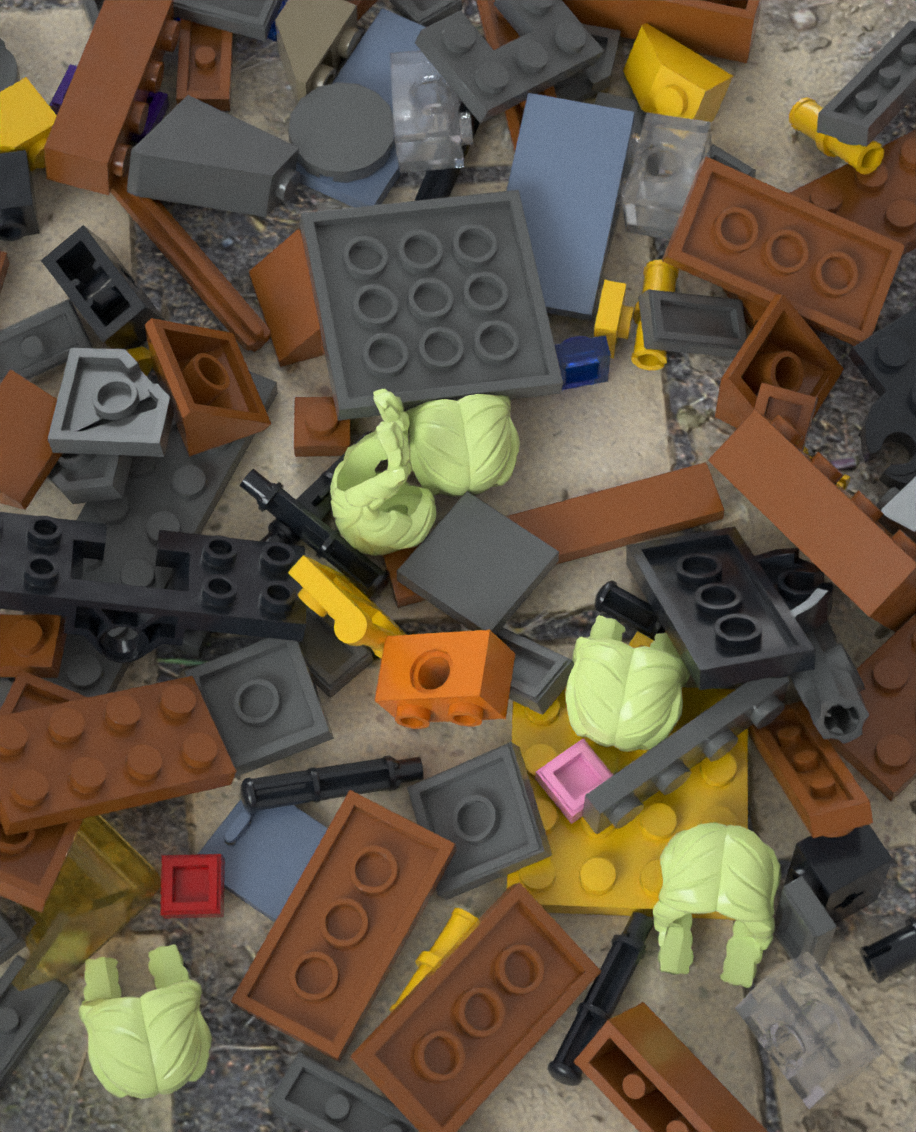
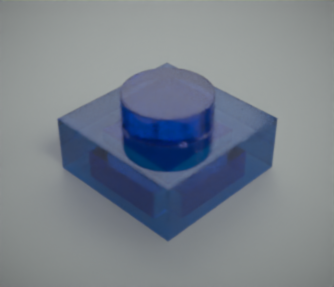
M606 335L593 338L575 336L564 340L561 344H555L563 380L561 390L608 382L611 353Z

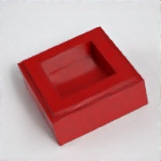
M222 854L162 855L161 916L164 919L224 917L225 857Z

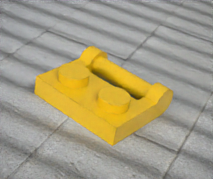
M304 555L288 572L303 587L297 594L298 597L321 617H325L328 614L335 620L334 632L340 641L350 646L366 645L372 649L376 656L382 659L386 637L406 635L385 612L344 574Z

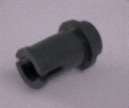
M914 917L906 919V927L868 946L865 945L860 948L863 962L868 971L874 969V972L871 974L877 983L883 982L885 978L916 963V919Z

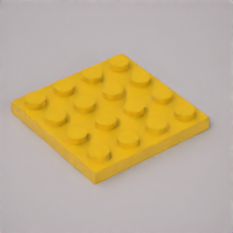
M683 687L682 715L676 726L673 727L670 735L736 689L711 688L699 690V688ZM566 688L543 715L513 701L511 742L520 747L552 856L507 874V889L511 885L520 882L547 913L631 916L633 912H638L647 917H654L653 908L659 901L658 896L663 886L660 855L676 833L682 830H690L699 824L720 823L726 826L735 825L748 829V728L737 735L738 742L723 757L713 762L706 757L690 769L692 772L690 777L675 791L667 795H663L661 791H658L643 802V810L627 825L616 829L612 824L599 834H596L583 817L572 824L535 780L536 771L581 739L588 743L613 775L648 752V750L638 749L626 752L619 750L615 746L604 747L588 737L577 736L569 721ZM717 911L707 914H692V918L735 920Z

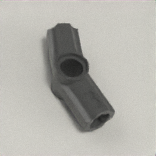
M827 620L814 631L805 633L816 649L815 669L792 673L790 677L823 739H837L845 744L863 734L862 727L864 721L870 715L860 693L865 690L864 683L841 642L838 643L837 636Z

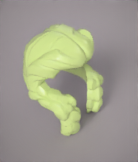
M385 388L373 392L374 402L384 421L376 427L375 431L347 448L344 460L339 463L334 471L330 486L333 517L336 518L335 523L340 534L344 536L345 540L353 548L361 553L373 556L386 555L401 549L417 546L425 540L437 518L435 498L432 491L428 488L410 485L407 482V477L412 471L409 462L411 449L408 444L410 421L408 414L403 411L401 398L394 396L391 391H387ZM388 459L387 470L384 472L375 470L380 461Z
M473 394L465 396L458 401L449 399L428 401L405 411L410 421V426L408 427L409 446L411 449L409 461L412 471L422 487L431 490L434 496L443 494L449 497H460L467 491L472 495L482 494L491 487L503 486L509 480L517 461L520 440L510 418L511 400L508 396Z
M599 615L592 626L590 636L588 638L580 636L576 640L575 648L573 649L572 660L574 666L566 686V704L570 725L577 736L588 737L604 747L615 746L619 750L626 752L638 749L649 751L670 735L673 727L676 726L680 719L683 708L682 688L686 686L690 673L667 633L656 634L655 640L651 643L650 647L633 648L621 642L622 634L626 630L623 625L616 619L605 618Z
M705 823L699 824L690 830H682L672 837L668 842V846L664 848L660 855L663 886L658 896L659 901L653 908V923L655 930L659 932L657 937L660 946L658 953L659 970L672 975L689 974V966L693 963L694 958L691 949L693 936L690 931L693 922L692 914H707L717 911L736 920L732 929L734 934L728 940L726 946L727 956L723 963L724 972L720 975L722 981L729 982L730 984L750 988L755 979L756 965L762 960L763 950H766L772 943L773 933L775 932V921L773 918L774 898L781 879V867L775 852L769 845L761 841L753 831L741 826Z
M175 944L159 946L148 953L150 958L148 968L152 976L155 977L154 982L157 989L149 991L141 997H121V988L118 984L119 974L116 968L118 961L116 959L99 957L95 960L87 959L85 961L86 970L84 976L87 985L84 988L85 1000L82 1001L79 1007V1017L88 1032L89 1061L100 1083L109 1093L118 1098L130 1095L144 1099L155 1097L158 1094H171L184 1086L188 1081H197L206 1070L212 1036L200 1012L201 984L190 979L187 969L183 966V957Z

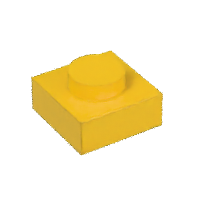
M604 280L594 327L592 355L614 359L618 338L627 340L629 338L634 307L624 305L625 283Z

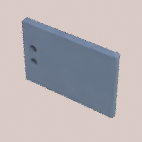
M240 799L198 854H222L225 857L224 888L275 922L328 828L294 805L249 813L244 808ZM234 841L236 842L234 845H228V844H226V842H228V843H233Z

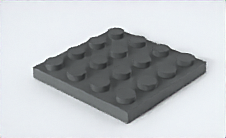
M519 190L301 213V235L338 421L380 416L381 414L374 402L373 392L384 388L387 391H391L394 396L401 398L404 412L428 401L440 399L458 401L465 396L473 394L508 396L510 400L560 394L563 380Z

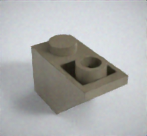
M288 0L275 19L278 53L296 104H298L302 97L317 87L332 84L336 78L337 68L344 58L348 59L360 42L362 32L357 27V5L345 0Z

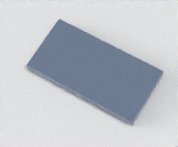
M382 8L333 81V83L362 85L377 92L389 104L396 122L395 144L390 151V157L385 165L367 178L346 183L334 182L333 177H326L320 174V178L314 176L297 162L296 171L300 173L299 183L351 207L373 206L383 203L454 92L415 44L420 31L426 28L425 26Z
M528 93L506 191L519 190L547 313L592 321L635 112Z

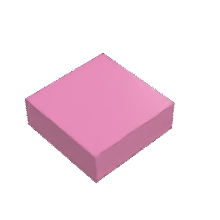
M581 739L538 769L535 774V780L572 824L582 817L585 795L608 780L613 774L588 743Z

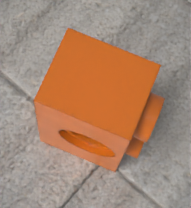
M491 630L387 636L384 642L375 702L391 714L397 724L412 729L427 728L430 726V722H452L461 726L473 727L481 725L483 720L506 719L515 653Z

